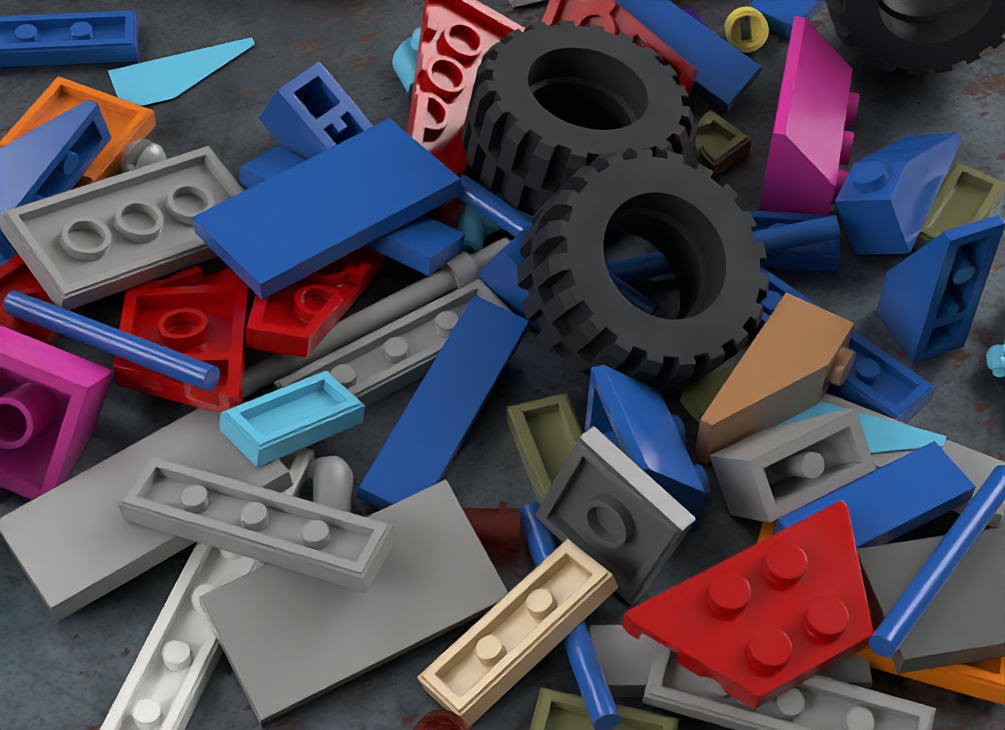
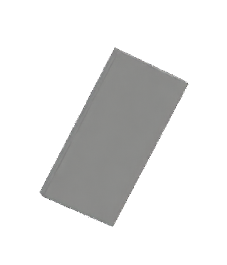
M206 146L1 212L0 229L52 302L58 307L71 310L218 257L195 233L192 217L244 190L213 150Z
M198 408L1 517L0 536L55 620L59 622L196 542L123 520L118 505L151 456L280 493L293 486L288 469L279 458L256 467L219 431L220 414Z
M446 479L367 517L393 525L396 539L367 593L267 564L199 596L200 604L260 725L487 613L508 594L506 587Z

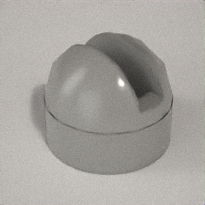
M140 138L129 143L122 152V173L166 160L167 157L163 148L158 144L151 143L148 139Z

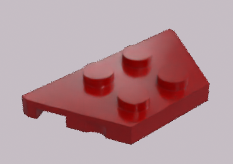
M199 266L177 272L164 280H152L126 289L119 330L219 368L220 377L216 387L208 392L114 356L113 367L117 385L219 414L241 405L243 401L247 355L245 336L250 317L252 289L231 268L203 277Z
M841 500L626 611L622 621L623 628L629 635L638 640L642 634L647 635L677 653L676 663L699 677L714 679L723 687L724 692L753 709L760 707L869 645V639L874 632L847 505Z

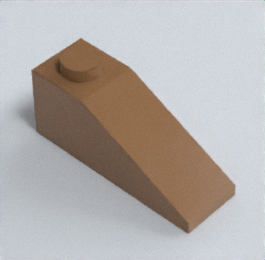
M785 293L700 419L693 459L705 464L711 461L709 455L759 431L773 428L817 405L831 383L841 386L848 376L856 357V352L848 349L854 323L789 293Z

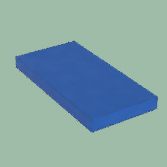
M389 118L193 216L194 231L263 300L461 195V179Z

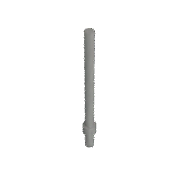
M503 238L471 255L462 252L443 265L440 271L337 322L307 358L287 354H274L246 368L243 398L439 297L479 279L480 276L477 273L511 241L508 238Z

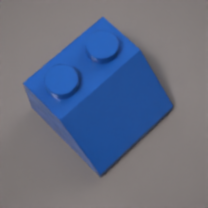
M605 365L592 367L584 433L593 426L597 428L696 518L687 533L698 531L703 505L710 500V487L705 470L700 464L693 465L686 450L687 437L681 418L678 414L670 415L660 391Z

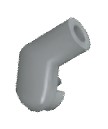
M338 456L315 459L311 463L307 475L308 478H313V502L351 513L354 479L352 470Z

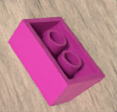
M794 16L758 211L829 214L831 204L836 205L835 200L848 176V171L838 170L839 164L848 166L854 132L844 130V125L854 126L860 94L849 92L853 69L804 17Z
M0 325V487L34 500L67 481L96 429L114 370Z

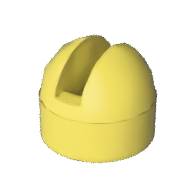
M741 7L734 10L727 17L724 32L728 43L739 51L748 53L756 51L764 45L768 38L769 27L760 11L752 7ZM742 16H748L751 39L741 40L739 18Z

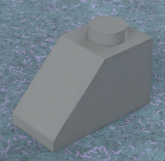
M850 408L765 429L709 455L730 515L768 523L876 470L857 410Z

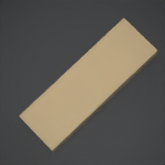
M567 539L417 676V679L427 693L468 729L619 588L613 574Z

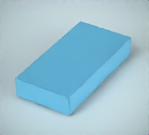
M323 371L221 412L219 431L256 467H260L363 423L365 405L328 371Z

